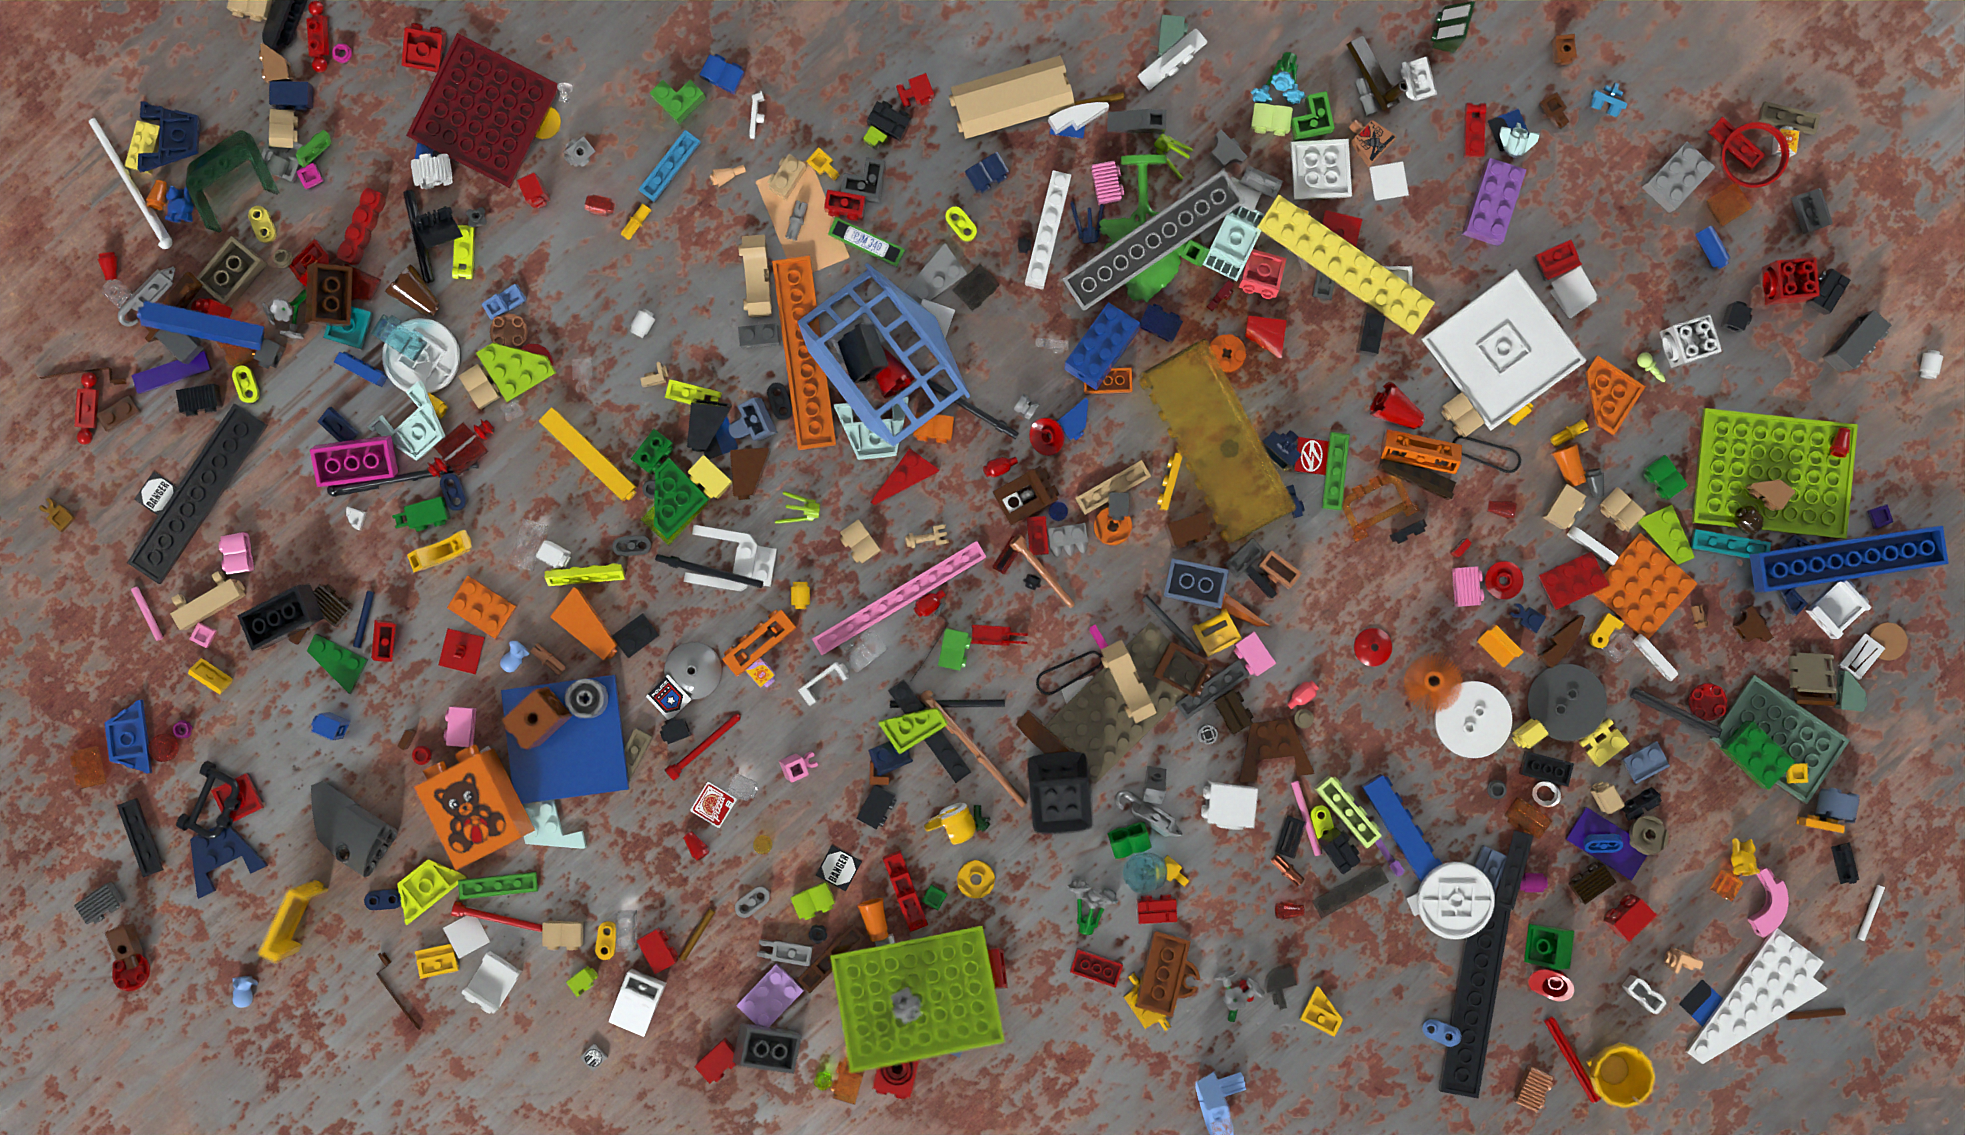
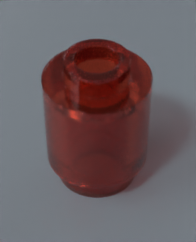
M594 194L587 196L585 210L589 211V213L608 217L614 211L615 204L611 198Z

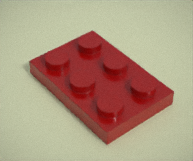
M1592 551L1538 576L1555 611L1609 587Z

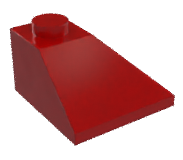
M314 239L292 260L288 267L296 278L307 287V266L313 263L328 265L329 255L319 242Z

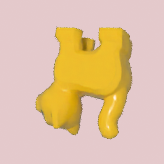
M1733 838L1731 862L1734 874L1740 875L1742 873V876H1749L1760 873L1756 866V858L1754 856L1756 847L1753 844V840L1749 839L1746 842H1739L1737 838Z

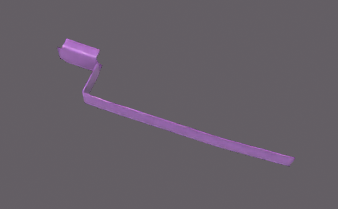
M1356 800L1353 801V803H1354L1357 807H1359V805H1358V803L1356 802ZM1379 838L1375 843L1390 864L1389 866L1396 877L1403 875L1405 870L1398 860L1393 859Z

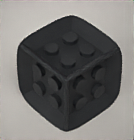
M1057 752L1030 757L1027 767L1032 824L1035 833L1061 834L1080 832L1092 828V800L1088 780V761L1085 753Z

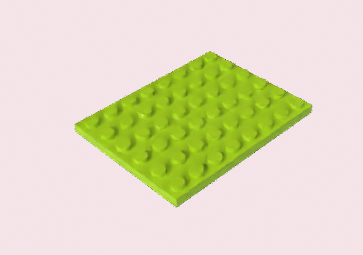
M1704 408L1692 523L1738 528L1733 522L1735 511L1742 506H1753L1763 516V527L1761 530L1847 539L1858 424ZM1839 428L1850 430V450L1845 458L1835 457L1830 454L1831 450L1829 448ZM1782 480L1794 489L1795 493L1782 510L1772 511L1764 506L1765 502L1761 499H1755L1748 494L1749 490L1745 486L1752 483Z
M983 926L830 956L850 1073L1005 1043ZM908 987L912 996H917L922 1005L919 1007L922 1015L904 1024L901 1017L896 1018L892 1010L895 1005L890 996Z

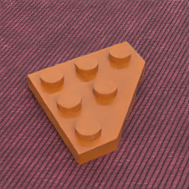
M1597 355L1585 371L1596 425L1615 435L1646 386Z

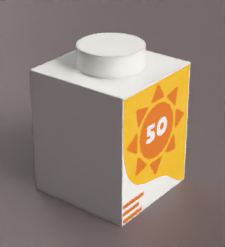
M1783 126L1778 129L1787 140L1789 157L1797 154L1800 131L1793 130V127ZM1773 136L1771 155L1781 156L1780 145Z

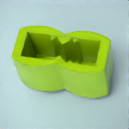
M827 881L790 897L799 919L804 918L805 920L816 916L815 912L822 910L824 913L833 909L832 905L836 903Z

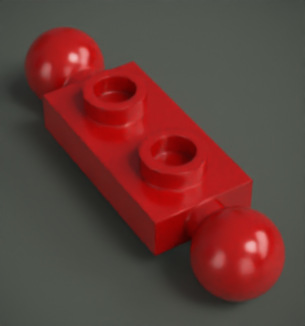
M314 0L308 5V10L313 17L306 18L309 56L315 58L312 61L313 69L321 73L328 67L327 61L323 58V56L329 55L327 17L321 15L324 11L323 4L320 1Z
M86 372L81 376V383L84 389L77 388L74 427H81L76 438L83 445L89 444L93 439L89 428H96L97 426L96 415L98 412L99 390L92 389L97 383V378L91 372Z

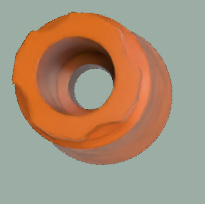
M1577 443L1552 452L1564 480L1567 481L1569 486L1574 487L1587 481Z
M873 898L857 904L870 941L886 939L888 937V927L883 898Z

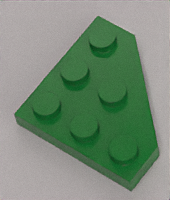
M670 458L655 470L654 526L666 539H669L710 500Z

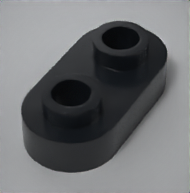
M772 383L767 389V395L773 413L779 420H787L793 414L787 390L781 383ZM777 389L781 391L779 396L774 395V391ZM783 407L787 409L785 414L780 413V409Z
M1422 519L1389 536L1392 542L1396 541L1397 544L1408 540L1407 536L1412 533L1416 536L1425 532L1424 528L1427 524Z

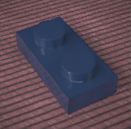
M332 407L327 408L317 421L339 442L354 440L359 434Z

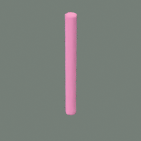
M1291 782L1303 821L1307 822L1305 827L1314 855H1321L1322 851L1299 782Z

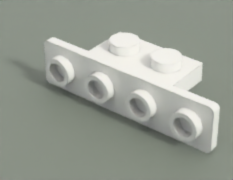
M1195 28L1138 75V79L1150 91L1168 75L1170 77L1179 70L1178 67L1183 63L1185 65L1194 58L1193 55L1207 44V40Z

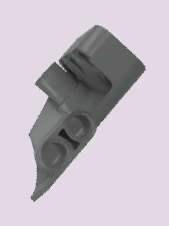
M321 781L311 785L312 812L318 840L338 861L361 876L368 877L396 839L398 831L325 782ZM350 852L349 857L345 859L346 855Z

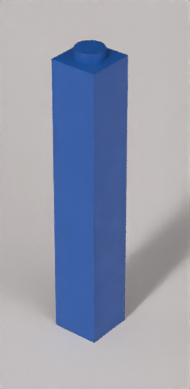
M144 301L143 307H139L137 318H140L142 326L260 351L265 334L264 326Z

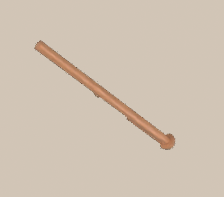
M930 690L924 691L920 697L922 703L924 702L929 709L938 707L948 722V725L945 727L961 739L977 757V760L989 770L1021 807L1025 806L1027 801L931 696L933 692Z

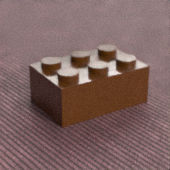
M318 263L307 266L305 323L340 327L350 325L353 267Z

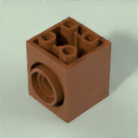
M549 687L533 690L501 721L505 724V729L509 733H513L517 738V743L527 750L543 744L573 715Z

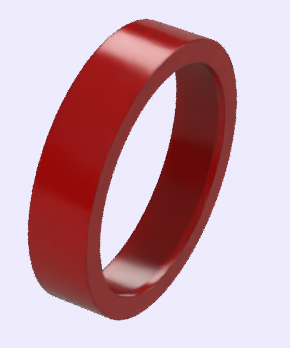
M1762 122L1748 123L1733 130L1725 139L1720 151V163L1725 175L1733 183L1745 188H1759L1771 184L1782 175L1789 161V146L1784 135L1774 126ZM1747 129H1762L1771 133L1777 139L1781 148V161L1773 175L1761 182L1749 183L1739 180L1730 172L1726 163V151L1729 143L1737 134Z

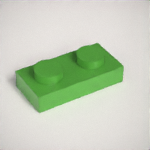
M324 129L319 134H315L305 146L298 149L296 157L298 164L303 168L332 144L329 134Z

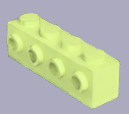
M1327 776L1314 789L1364 847L1369 848L1382 836L1378 832L1380 828L1373 820L1370 822L1365 817L1368 814L1361 806L1357 807L1353 803L1355 799L1348 791L1345 793L1341 789L1342 784L1336 777Z

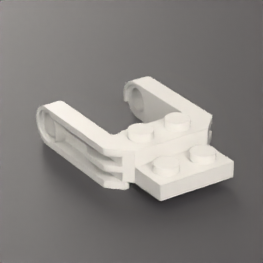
M693 525V535L738 542L739 546L736 551L733 573L762 580L763 586L771 587L777 549L758 546L750 534ZM685 572L684 582L735 591H743L749 586L722 578Z

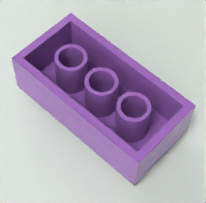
M1492 158L1485 162L1462 235L1496 246L1503 243L1526 169Z

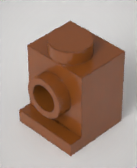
M1575 34L1559 35L1551 40L1554 63L1567 65L1577 58ZM1567 46L1568 52L1564 51L1563 47Z

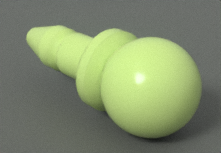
M1647 352L1641 353L1637 358L1639 366L1644 367L1646 372L1650 370L1658 380L1665 382L1666 379L1663 373L1655 366L1657 362L1653 361L1652 355Z

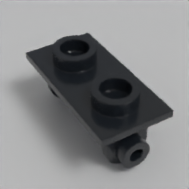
M1650 787L1636 797L1627 800L1624 803L1625 806L1620 809L1626 813L1625 817L1628 821H1634L1644 814L1643 807H1645L1646 811H1650L1659 806L1662 801L1660 798L1661 794L1653 787Z
M1850 842L1832 846L1831 850L1840 884L1848 882L1849 884L1857 883L1859 876Z

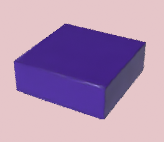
M1888 504L1867 511L1873 529L1894 522Z

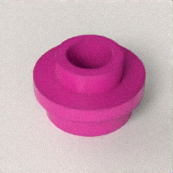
M341 43L333 48L332 55L337 62L346 63L351 59L352 51L348 45ZM341 51L346 52L343 57L340 56Z

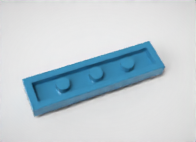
M684 130L638 190L655 202L700 145V140L687 130Z

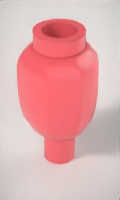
M1313 680L1303 682L1294 690L1292 700L1287 705L1290 709H1293L1296 705L1307 704L1316 697L1319 687Z

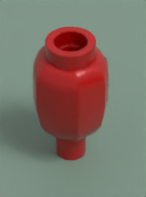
M1016 457L992 459L987 462L986 466H983L984 474L986 477L990 476L993 478L1007 473L1011 466L1018 464V460Z
M941 589L936 594L928 593L916 601V607L913 608L914 612L919 618L929 616L940 606V600L946 594Z

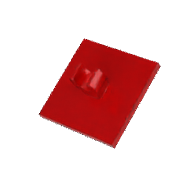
M447 628L438 666L476 675L485 637Z

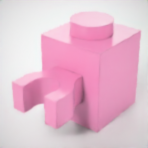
M810 751L803 758L795 753L780 760L779 763L785 778L792 783L808 776L807 768L818 766L816 761L809 763V758L813 757L814 753Z

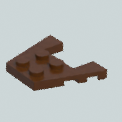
M1290 719L1254 722L1250 725L1241 774L1239 776L1240 783L1257 781L1255 761L1294 756L1296 776L1314 774L1311 763Z

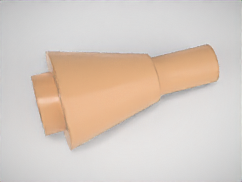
M744 165L735 168L712 169L710 178L713 185L717 184L719 188L736 175L745 173L746 170Z

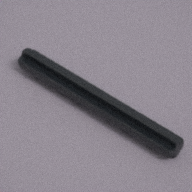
M407 190L403 192L422 278L425 283L434 282V275L428 249H426L412 222L416 215H419L415 193L413 190Z
M1635 687L1631 691V698L1714 738H1719L1722 733V728Z

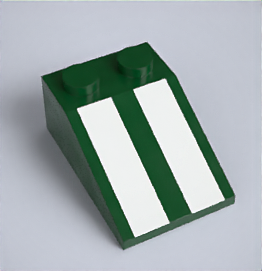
M1475 1L1448 5L1441 12L1438 11L1435 23H1438L1437 29L1433 30L1430 40L1433 41L1432 48L1455 53L1466 39Z

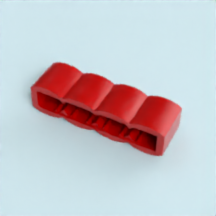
M368 187L362 192L360 205L355 209L352 223L345 231V240L338 248V259L353 266L359 265L363 258V249L370 242L371 231L378 223V214L385 207L386 196Z

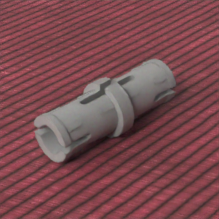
M796 201L793 215L789 218L790 224L785 238L793 239V241H797L800 227L804 224L803 217L808 206L807 203H800L801 201Z

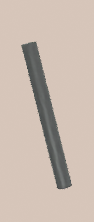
M1148 595L1142 599L1192 653L1197 654L1200 651Z

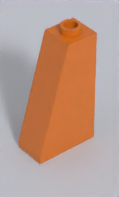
M574 587L550 617L602 660H607L608 658L611 660L618 652L616 650L618 647L617 642L583 592L578 587Z

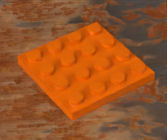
M1638 533L1618 555L1619 558L1613 566L1610 565L1603 572L1609 587L1593 593V595L1638 635L1642 634L1649 640L1698 583L1646 537Z

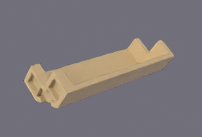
M1061 56L950 87L952 95H949L952 107H956L960 120L956 121L959 133L963 132L965 139L1075 106L1071 85L1068 82L1066 68Z

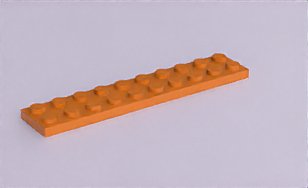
M810 256L772 261L798 450L835 446L836 438L827 375L808 352L797 322L817 307ZM817 316L808 323V326L820 338L821 330L819 316Z

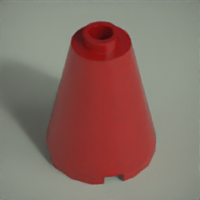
M882 345L889 366L877 374L875 380L881 395L886 399L896 395L895 391L899 389L904 390L915 378L909 369Z
M1387 382L1383 386L1385 390L1382 393L1378 391L1370 406L1372 411L1370 415L1410 429L1420 428L1425 421L1424 413L1393 382Z

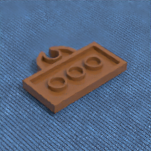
M1153 931L1135 1007L1173 1017L1177 998L1190 997L1197 991L1198 987H1188L1186 985V978L1188 976H1191L1194 980H1200L1198 969L1193 963L1187 961L1191 941Z

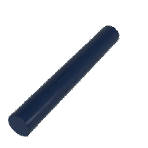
M366 592L353 647L361 648L375 592Z

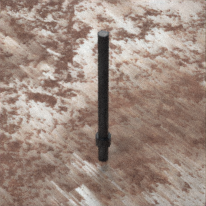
M931 379L926 382L932 390L944 397L952 393ZM961 397L954 401L957 405L994 426L998 432H1004L1015 440L1019 435V432L1007 426L1006 422L995 419Z
M657 554L655 557L656 562L668 564L672 568L677 569L680 567L758 588L763 587L762 580L683 561L675 556L668 557Z
M1005 699L936 700L942 708L1005 707ZM890 700V708H900L895 700Z

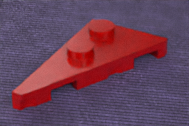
M909 448L870 503L876 505L938 473L940 470Z

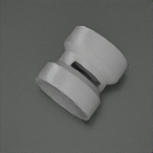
M1023 394L1013 410L1023 413L1030 420L1040 404L1029 400V397Z
M1206 724L1200 726L1197 731V737L1204 744H1212L1217 740L1218 732L1216 728Z

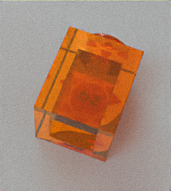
M1730 869L1728 872L1721 870L1710 890L1733 902L1744 881L1739 879L1740 875H1735Z

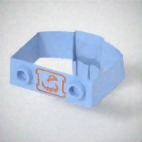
M1215 1072L1197 1081L1195 1086L1205 1124L1210 1135H1234L1228 1106L1224 1097L1246 1090L1244 1076L1239 1072L1217 1080Z

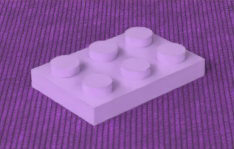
M776 963L736 1006L756 1025L770 1027L805 989Z

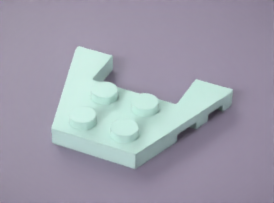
M421 380L406 391L418 406V409L395 430L382 415L368 426L371 431H375L381 436L391 435L393 444L416 461L421 459L445 437Z
M905 397L903 400L908 406L909 397ZM848 403L834 404V408L858 460L897 456L899 443L893 447L870 431L863 422H853L852 408ZM895 404L892 407L893 419L882 420L893 436L903 429L906 415L899 404Z
M555 800L522 804L535 831L524 836L525 844L587 848L583 831L563 835Z

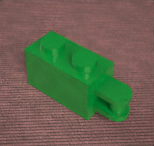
M437 497L404 506L405 512L392 515L396 521V529L409 526V529H416V532L427 530V526L433 524L435 527L445 525L446 521L451 520L444 497ZM403 516L407 518L406 523H404Z

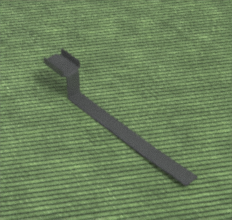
M941 603L938 609L936 610L935 614L937 615V617L939 616L945 604L943 605Z

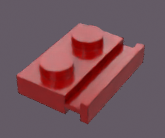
M1568 240L1535 255L1541 272L1545 276V281L1582 265L1572 240Z

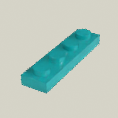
M1693 529L1691 548L1750 559L1749 554L1770 551L1771 542Z

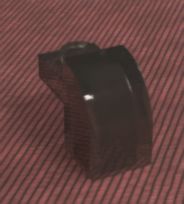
M1290 963L1272 969L1267 974L1264 983L1267 993L1274 992L1271 994L1273 1004L1277 1005L1280 1010L1287 1008L1282 989L1297 985L1293 967Z

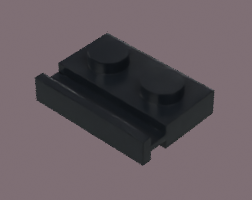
M644 613L612 635L627 658L632 657L660 636Z

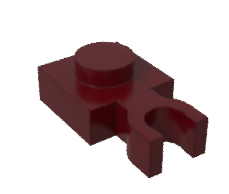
M1228 280L1206 307L1212 312L1223 298L1227 300L1234 292L1232 290L1234 284Z

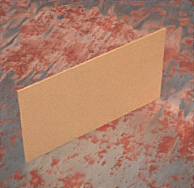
M804 161L803 163H805L807 169L787 200L769 189L770 183H768L771 175L757 180L756 184L786 258L810 256L812 272H816L848 259L850 256L844 242L828 235L835 219L825 212L826 197L815 170ZM796 201H801L800 203H807L808 206L803 217L804 224L800 227L797 241H793V239H787L785 236L790 224L789 218L793 215Z

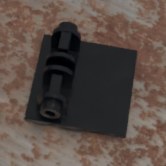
M444 206L438 209L437 213L433 210V214L427 212V214L416 215V218L412 220L426 249L463 237L452 216L451 207Z

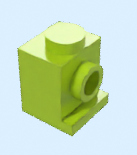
M586 966L566 981L575 996L579 997L583 993L582 989L587 991L594 986L593 981L598 978V974L593 968L590 969L589 966Z

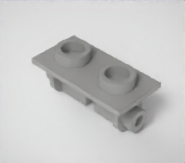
M1248 165L1240 183L1275 199L1283 181Z

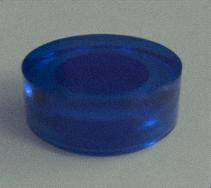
M1055 502L1049 508V516L1055 521L1064 520L1068 514V508L1062 502Z

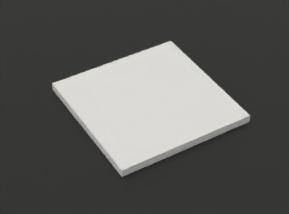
M1517 269L1421 339L1458 389L1468 398L1490 431L1586 362V359Z

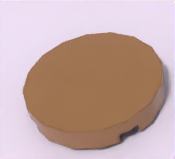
M1885 622L1877 624L1871 629L1869 636L1885 648L1878 657L1879 659L1890 661L1903 655L1907 649L1908 640L1902 627L1895 623Z

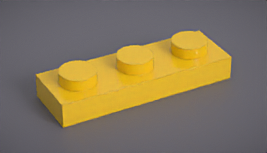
M1174 453L1173 457H1169L1167 467L1170 468L1169 474H1165L1162 486H1165L1163 494H1159L1157 504L1160 505V510L1167 511L1169 508L1183 454Z

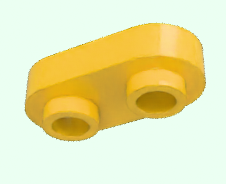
M605 921L598 928L595 953L602 960L610 959L616 951L618 927L612 921ZM605 928L610 929L611 933L609 935L605 934ZM603 947H606L608 949L607 954H604L602 952Z

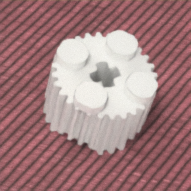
M431 154L419 155V159L411 160L415 186L420 185L421 189H431L443 182L444 186L453 183L448 154H439L437 157H431Z

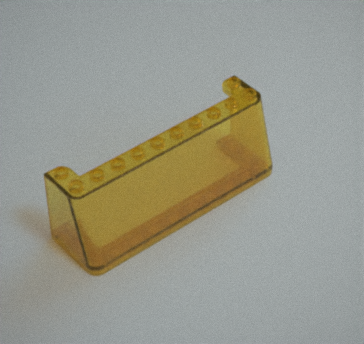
M1205 338L1143 371L1139 375L1140 379L1138 381L1143 390L1147 389L1148 392L1150 391L1149 398L1153 405L1157 404L1160 410L1158 412L1162 422L1166 421L1169 426L1167 429L1171 439L1175 438L1178 443L1176 446L1180 456H1185L1187 460L1185 465L1189 473H1194L1196 477L1194 482L1197 488L1203 490L1205 494L1203 499L1206 505L1212 507L1214 511L1212 516L1215 522L1221 524L1222 531L1219 533L1224 542L1227 541L1231 544L1296 510L1291 496Z

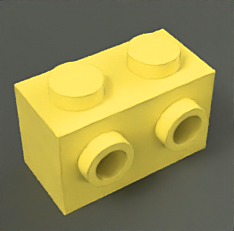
M704 455L688 471L691 475L689 479L696 485L700 483L705 488L703 492L711 499L713 496L718 499L732 484V480Z

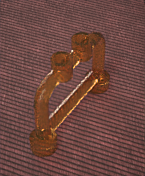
M1378 475L1368 480L1369 485L1363 487L1360 484L1352 488L1353 493L1345 497L1342 507L1355 533L1352 535L1355 543L1369 536L1366 531L1368 527L1401 511L1405 513L1406 517L1420 511L1417 504H1412L1402 482L1398 478L1386 476L1380 479ZM1386 484H1393L1403 502L1358 524L1350 508L1351 502Z

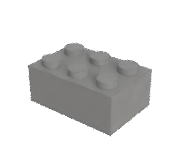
M1686 141L1679 146L1642 188L1670 213L1680 206L1715 166Z

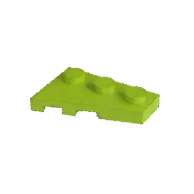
M1672 505L1650 513L1638 522L1650 538H1653L1660 546V549L1676 565L1695 558Z
M938 707L878 722L899 754L948 725L947 720Z

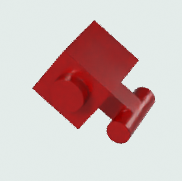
M926 73L908 79L910 89L905 90L903 84L896 86L904 108L911 106L909 99L914 97L917 105L921 104L922 106L931 103L932 99H934V92Z

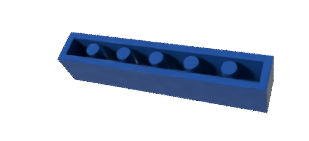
M1379 774L1361 785V788L1417 878L1422 883L1425 876L1437 866L1442 865V862L1439 858L1435 859L1432 854L1434 851L1432 846L1421 837L1424 835L1422 830L1411 821L1413 819L1412 814L1401 805L1403 800L1397 792L1394 793L1391 789L1393 784L1388 776L1384 777Z

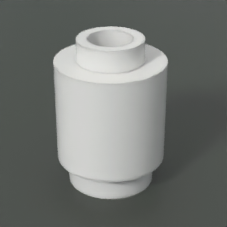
M643 309V311L638 310L630 324L631 328L629 331L643 338L644 335L648 334L655 321L653 318L654 314L646 309Z
M1928 350V353H1923L1919 370L1921 372L1920 377L1936 379L1937 375L1940 374L1943 356L1940 355L1939 351Z

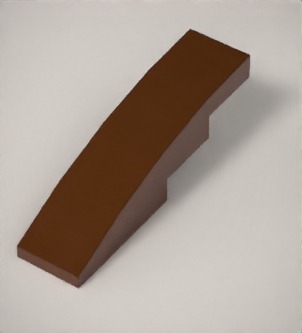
M851 925L796 980L811 993L833 971L830 956L853 952L866 938Z

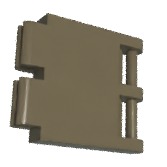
M1796 653L1794 656H1789V671H1795L1789 674L1790 687H1795L1797 691L1836 693L1837 688L1834 687V676L1836 675L1832 664L1834 655ZM1826 661H1828L1829 671H1827V662H1826ZM1828 677H1830V687L1828 686Z

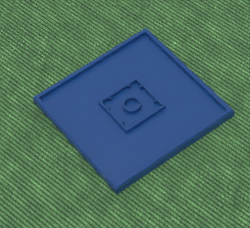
M616 675L587 678L600 682L606 687L609 699L606 709L601 715L594 718L575 716L565 703L567 689L578 680L501 690L504 717L533 690L549 687L573 715L543 744L527 750L517 743V738L513 733L511 734L506 730L511 781L522 804L629 790ZM584 696V700L590 701V697Z

